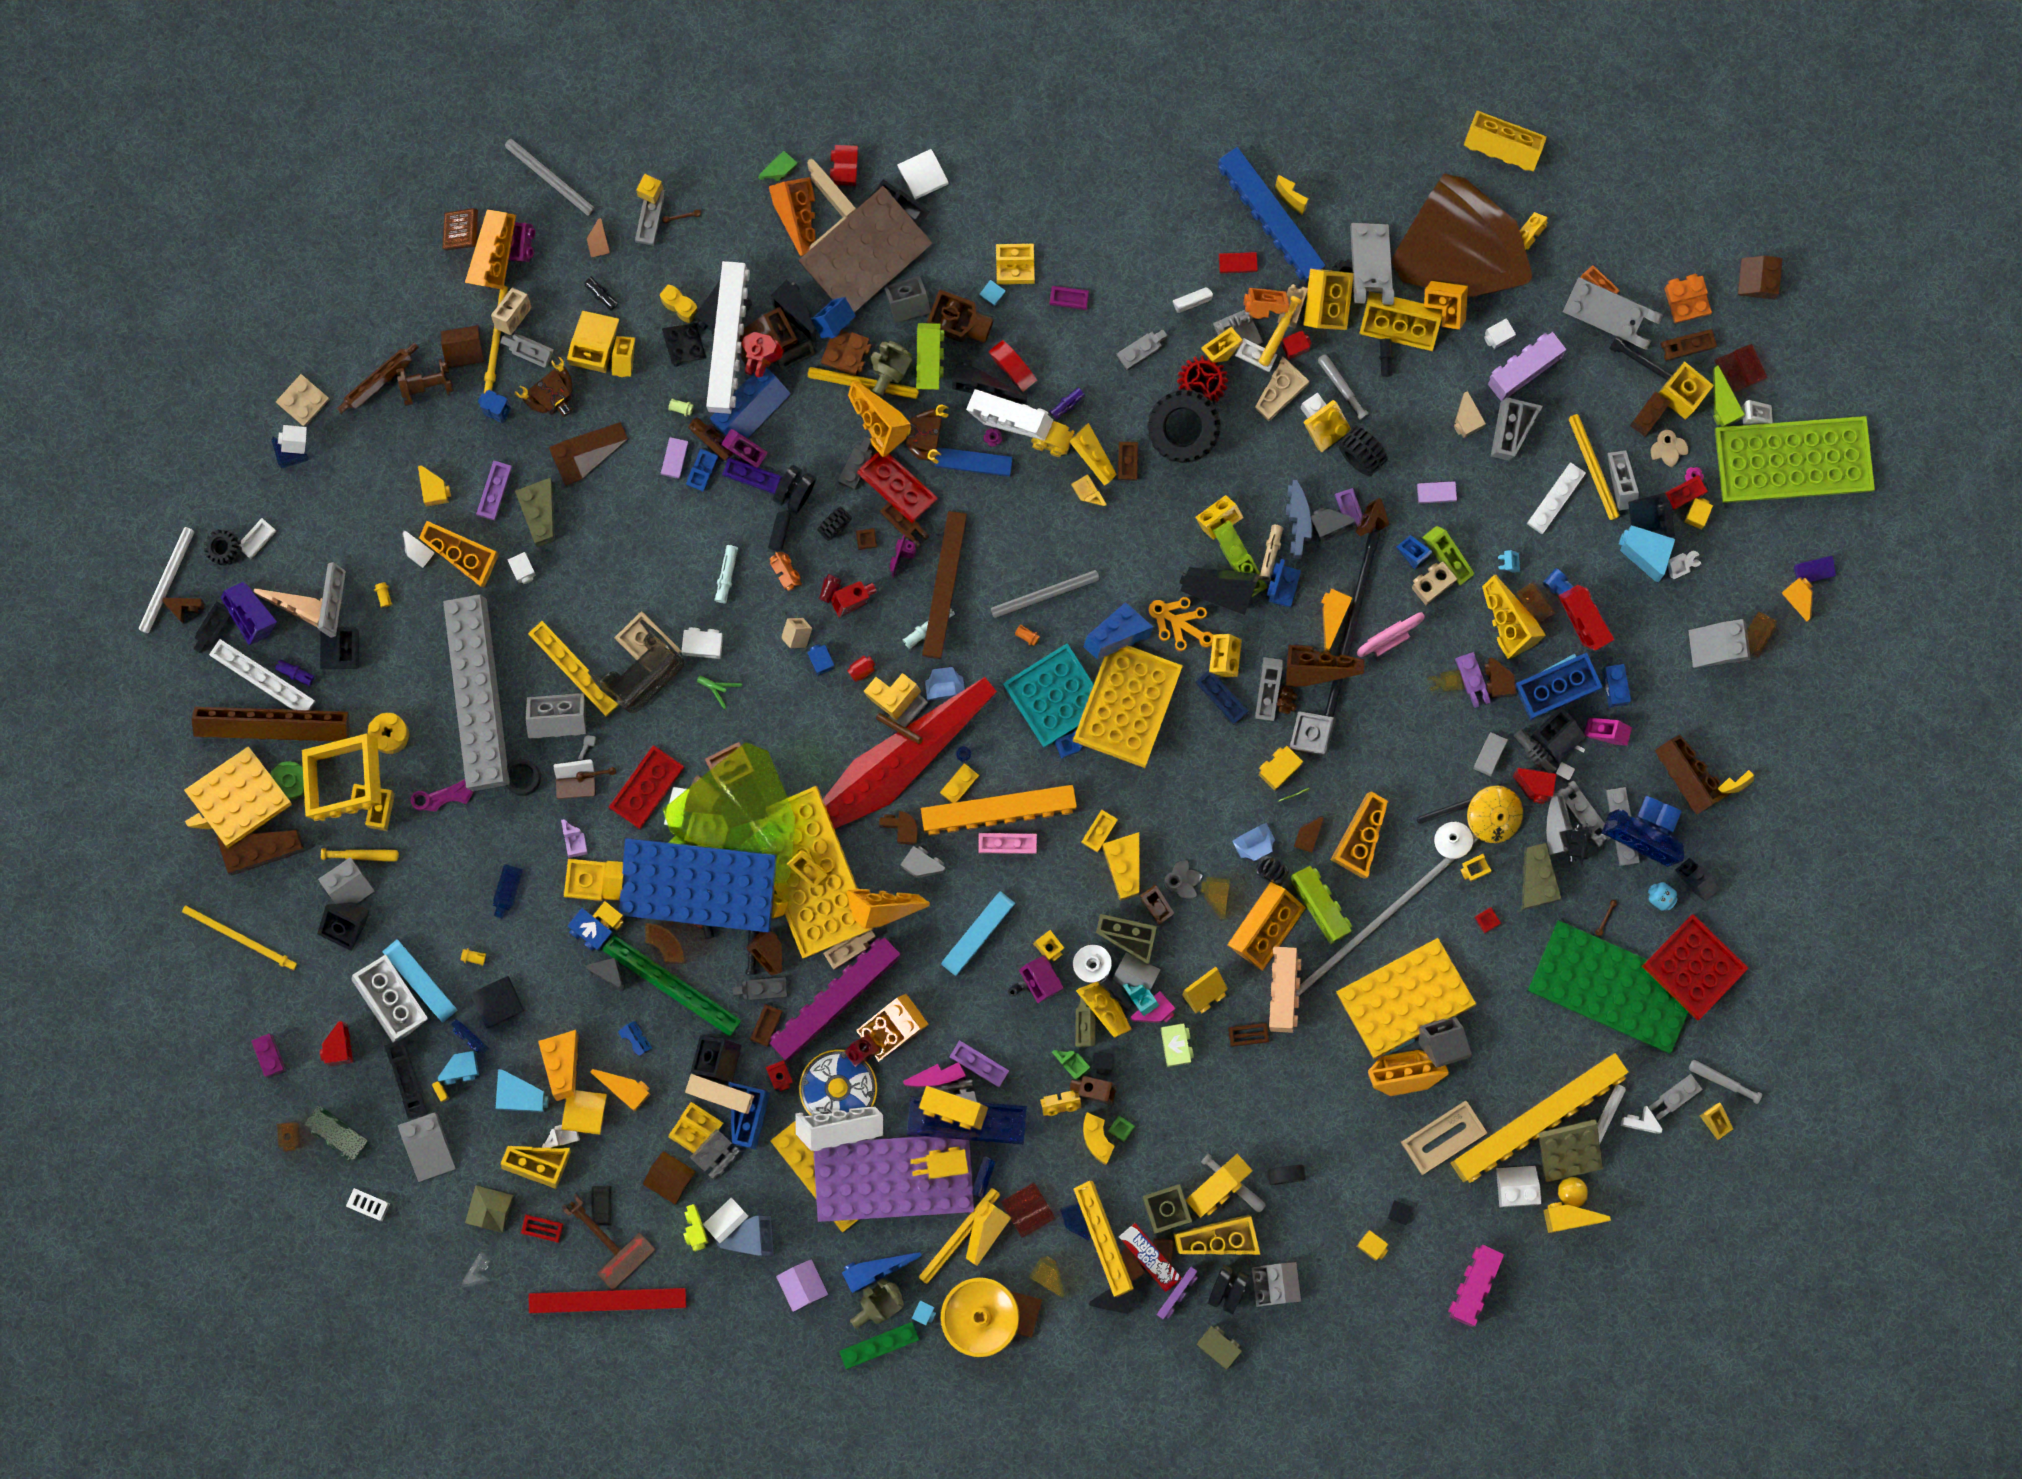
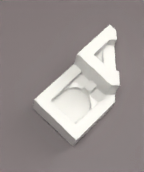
M404 531L405 553H407L411 560L423 568L434 552Z
M562 1125L555 1126L551 1130L546 1142L542 1145V1148H553L580 1141L579 1134L576 1131L561 1130Z

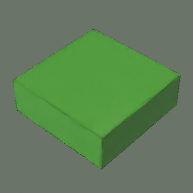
M1118 1116L1108 1132L1122 1142H1125L1135 1126L1121 1116Z

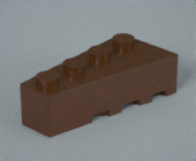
M296 830L248 834L228 849L221 839L216 837L227 873L231 876L305 852L300 833Z

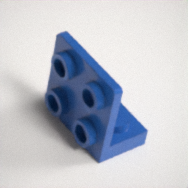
M1281 559L1280 564L1276 563L1273 570L1272 578H1275V581H1271L1269 584L1267 596H1270L1268 602L1291 608L1301 570L1283 566L1285 560Z

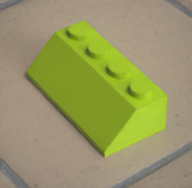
M1308 866L1293 874L1290 881L1331 945L1351 932L1350 928L1352 925L1347 917L1343 918L1340 911L1342 909L1338 902H1333L1329 896L1331 891L1326 884L1322 885L1319 880L1321 876L1317 869H1312L1311 866Z

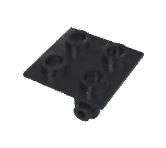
M696 323L662 328L671 364H674V367L682 365L681 363L706 359Z

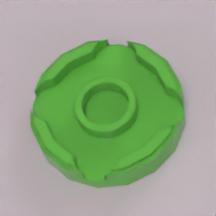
M291 761L281 762L272 770L271 777L289 800L296 799L304 793L303 767L298 763Z

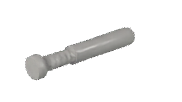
M1326 354L1319 357L1318 363L1344 398L1353 406L1358 414V419L1362 420L1368 416L1369 413L1367 410L1364 411L1359 402H1357L1354 393Z
M1693 1060L1689 1065L1690 1071L1734 1092L1741 1093L1753 1099V1102L1756 1104L1762 1098V1093H1755L1696 1060Z
M1207 1154L1201 1163L1207 1164L1212 1170L1217 1172L1221 1167L1211 1159L1212 1156L1210 1154ZM1243 1185L1236 1191L1257 1212H1261L1265 1208V1203L1246 1186Z

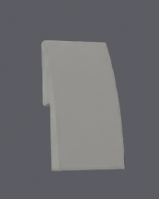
M1490 732L1473 769L1492 776L1508 739Z

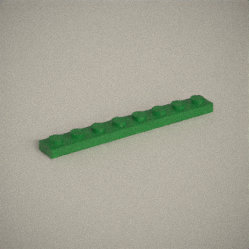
M615 935L604 946L603 952L615 958L618 962L728 1036H731L740 1025V1019Z

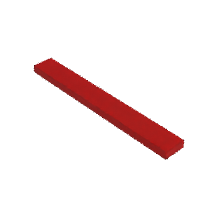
M686 1288L529 1293V1313L686 1308Z

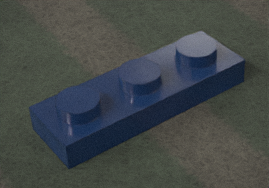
M1209 670L1195 682L1233 725L1248 713V710Z

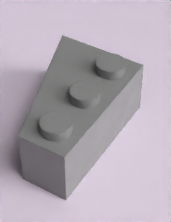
M1505 398L1501 401L1491 457L1508 461L1515 457L1543 406L1511 398Z

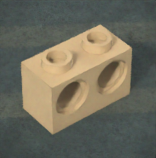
M514 288L510 289L491 314L496 329L512 335L532 308L527 294Z
M1436 562L1428 568L1429 573L1425 576L1421 574L1413 580L1412 589L1425 605L1429 604L1457 580L1444 562H1441L1439 565ZM1436 573H1443L1445 580H1438ZM1428 584L1431 590L1424 592L1421 589V585Z

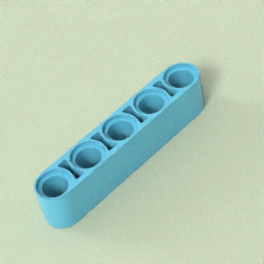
M1000 891L945 957L941 965L957 976L996 929L997 925L1009 913V910L1013 908L1015 902Z
M398 939L382 951L442 1023L458 1011Z

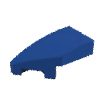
M1076 731L1054 742L1061 759L1079 752L1083 745L1073 742Z

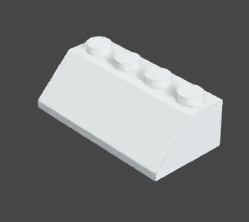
M386 955L352 975L353 983L392 1042L403 1039L428 1020Z

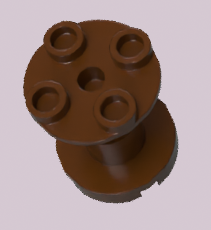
M439 359L441 373L422 377L421 373L407 376L405 368L396 369L397 374H401L397 378L402 398H407L404 401L405 406L413 405L412 395L426 392L425 388L444 384L446 392L450 396V392H453L454 389L452 381L447 380L446 373H449L447 362H442V359Z

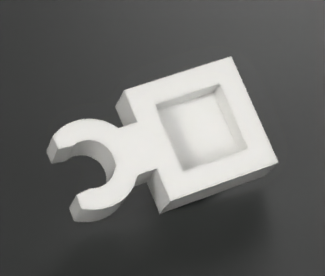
M1691 551L1688 555L1682 553L1669 559L1668 569L1670 577L1676 579L1689 573V567L1699 566L1701 562L1697 559L1694 560L1696 556H1699V553Z

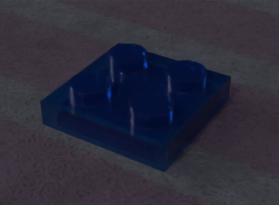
M455 1019L451 1025L454 1027L452 1031L462 1040L465 1038L469 1040L467 1045L475 1052L481 1051L485 1053L489 1049L486 1044L459 1020Z

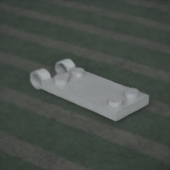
M1351 223L1354 302L1365 303L1366 291L1382 292L1383 304L1393 305L1394 290L1392 286L1389 225Z
M1578 277L1563 310L1568 315L1618 336L1645 350L1648 349L1651 341L1636 334L1643 317L1657 324L1660 323L1663 317L1659 312ZM1635 320V325H1631L1630 321Z

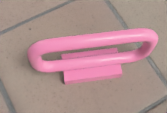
M1420 612L1403 622L1399 621L1368 639V642L1358 649L1357 655L1364 657L1374 651L1378 657L1410 638L1407 631L1419 625L1425 618L1424 614Z

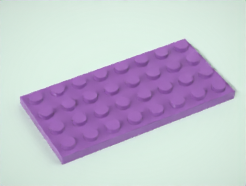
M969 1134L860 1140L856 1143H845L838 1147H826L819 1151H814L818 1222L974 1212ZM960 1147V1150L965 1149L968 1166L967 1174L928 1180V1174L913 1176L912 1174L915 1170L927 1169L926 1162L915 1165L911 1164V1159L925 1157L932 1150H941V1153L949 1152L948 1148Z

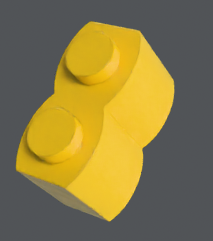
M667 285L660 293L661 301L667 309L676 312L678 317L684 322L691 323L695 314L698 312L693 300L682 296L681 292L672 285Z

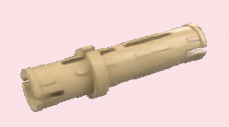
M1280 525L1271 526L1269 540L1266 541L1267 549L1259 578L1263 581H1271L1277 551L1281 547L1280 539L1283 527Z

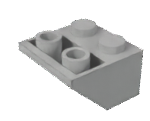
M1296 1262L1252 1268L1256 1307L1301 1302Z

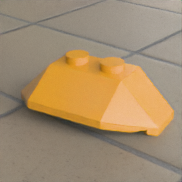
M1413 1050L1381 1056L1368 1070V1075L1374 1089L1389 1096L1428 1090L1448 1075V1069L1446 1065L1436 1068L1424 1051Z

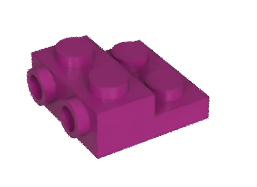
M515 222L508 260L530 262V258L534 255L531 243L536 235L532 224Z

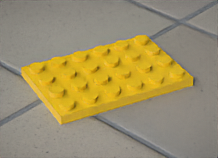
M1125 646L1117 652L1104 656L1073 742L1145 768L1183 666L1131 646Z
M1438 938L1336 991L1337 996L1373 1059L1418 1037L1420 1026L1441 1019H1449L1476 1006L1473 997Z

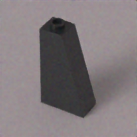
M1189 567L1187 574L1183 572L1179 583L1182 584L1180 591L1245 615L1259 575Z

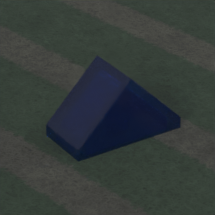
M272 437L275 455L281 469L308 461L309 457L306 453L281 452V444H278L276 437Z

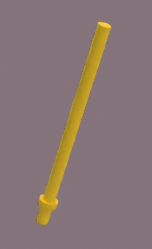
M186 905L184 906L183 913L278 962L280 966H286L293 971L297 967V963L289 960L288 956H282Z

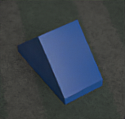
M1411 535L1396 546L1414 569L1429 559L1432 554L1429 548Z

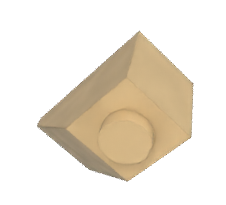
M1468 391L1463 394L1455 419L1456 424L1454 425L1456 432L1459 435L1462 434L1463 438L1483 429L1486 425Z

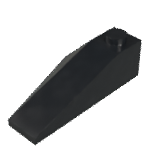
M962 362L956 365L952 379V390L973 394L976 389L1012 402L1027 404V396L976 367H972V364Z

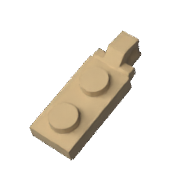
M871 930L864 935L861 934L835 945L823 954L833 970L867 950L870 947L868 942L875 939L876 936Z

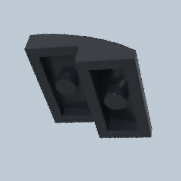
M509 976L471 993L486 1029L524 1012Z

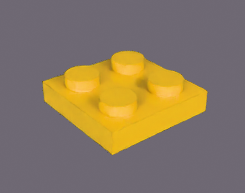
M1334 400L1303 422L1316 447L1321 452L1351 430L1339 405Z

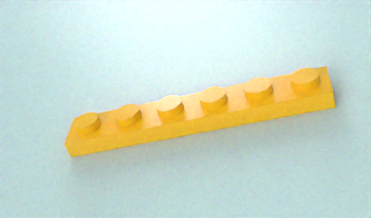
M543 621L528 633L606 717L620 705L616 698Z
M1088 1181L1074 1188L1112 1293L1114 1297H1119L1134 1288L1094 1182Z

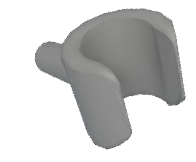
M588 735L584 738L583 749L578 757L579 760H583L588 746H595V736Z

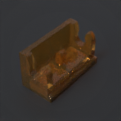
M1759 611L1747 630L1750 654L1757 658L1777 627L1776 620Z

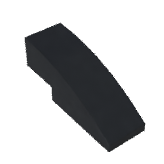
M884 179L881 180L870 196L884 186L917 226L920 227L930 211L902 190H897Z

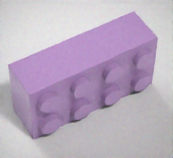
M1553 332L1548 335L1544 333L1533 346L1529 344L1518 357L1516 355L1511 357L1505 367L1499 366L1492 372L1488 385L1500 401L1514 394L1562 359L1566 348Z

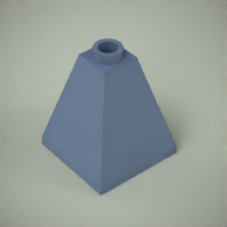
M754 1216L743 1221L724 1241L719 1243L716 1240L717 1246L758 1256H774L771 1216Z

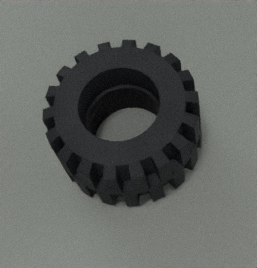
M1353 427L1338 442L1340 452L1356 470L1366 476H1372L1388 460L1382 445L1363 428Z

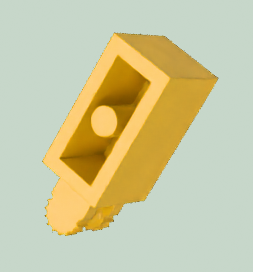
M960 1147L948 1148L949 1152L941 1153V1150H932L925 1157L911 1159V1164L915 1165L926 1162L927 1169L915 1170L912 1174L913 1176L928 1174V1180L967 1174L968 1166L965 1149L960 1150Z

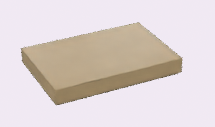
M642 611L614 637L654 678L682 652Z

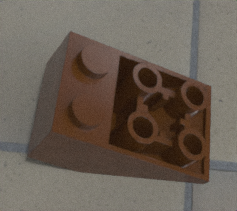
M781 307L761 316L746 326L743 335H740L739 342H742L745 336L757 332L771 336L779 342L783 350L798 344L797 338ZM742 346L741 353H739V355L746 366L748 358L746 357L747 353Z

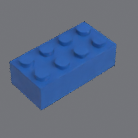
M1587 653L1515 684V688L1530 721L1598 692L1603 688Z

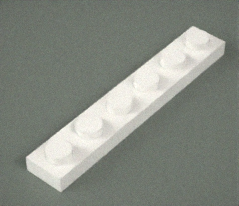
M219 639L209 654L212 658L292 710H311L316 703L315 700L221 639Z

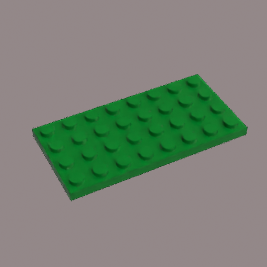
M1559 920L1556 922L1527 990L1668 1054H1671L1688 1014V1011L1642 967L1647 959Z

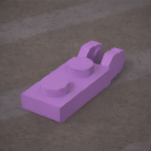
M1474 652L1455 658L1467 694L1470 695L1474 708L1479 707V701L1475 694L1478 691H1481L1483 701L1486 704L1490 703L1486 690L1487 687Z

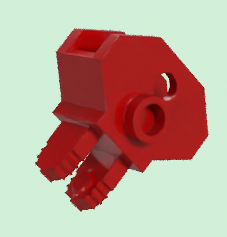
M757 332L745 336L741 343L748 358L745 373L752 375L757 364L755 375L759 378L762 377L767 366L770 367L772 362L782 358L784 350L779 342L769 335Z

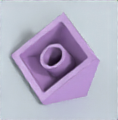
M812 1259L776 1276L793 1312L828 1295Z

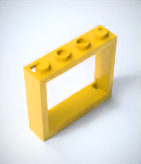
M363 734L302 750L306 817L314 819V821H325V818L328 817L338 818L345 813L354 814L358 810H370L371 807L382 804L378 740L376 737ZM363 749L365 796L319 807L317 760Z

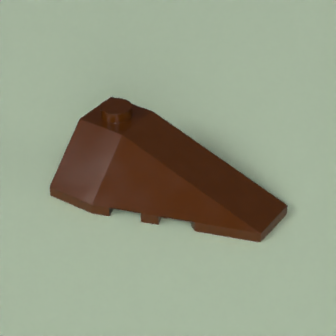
M621 422L567 439L549 447V450L565 486L586 477L590 471L617 450L628 438Z
M1288 645L1286 685L1294 687L1309 686L1364 674V659L1347 655L1334 656L1330 654L1331 651L1324 650L1322 653L1314 651V647Z

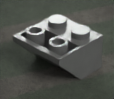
M1455 1016L1420 1026L1419 1044L1436 1068L1471 1057L1464 1028Z

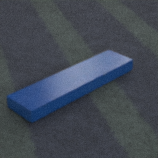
M937 447V451L941 455L936 456L939 462L935 463V467L1010 477L1012 457Z

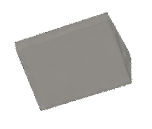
M1126 952L1112 980L1122 987L1124 984L1136 987L1144 985L1150 991L1161 969L1147 964Z

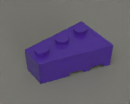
M241 582L224 590L220 598L248 645L250 646L269 637L277 621L252 592L251 588L245 582Z

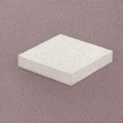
M730 1198L703 1225L721 1243L748 1218V1215Z

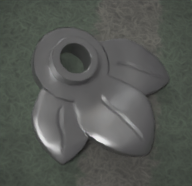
M1180 861L1174 865L1173 871L1167 874L1164 884L1168 890L1176 891L1180 897L1191 899L1197 896L1193 887L1200 882L1202 874L1189 870L1188 861ZM1175 878L1178 881V883L1176 885H1172L1170 883V880Z

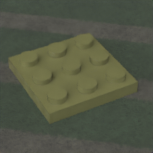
M1596 1120L1538 1133L1543 1173L1546 1182L1603 1169Z

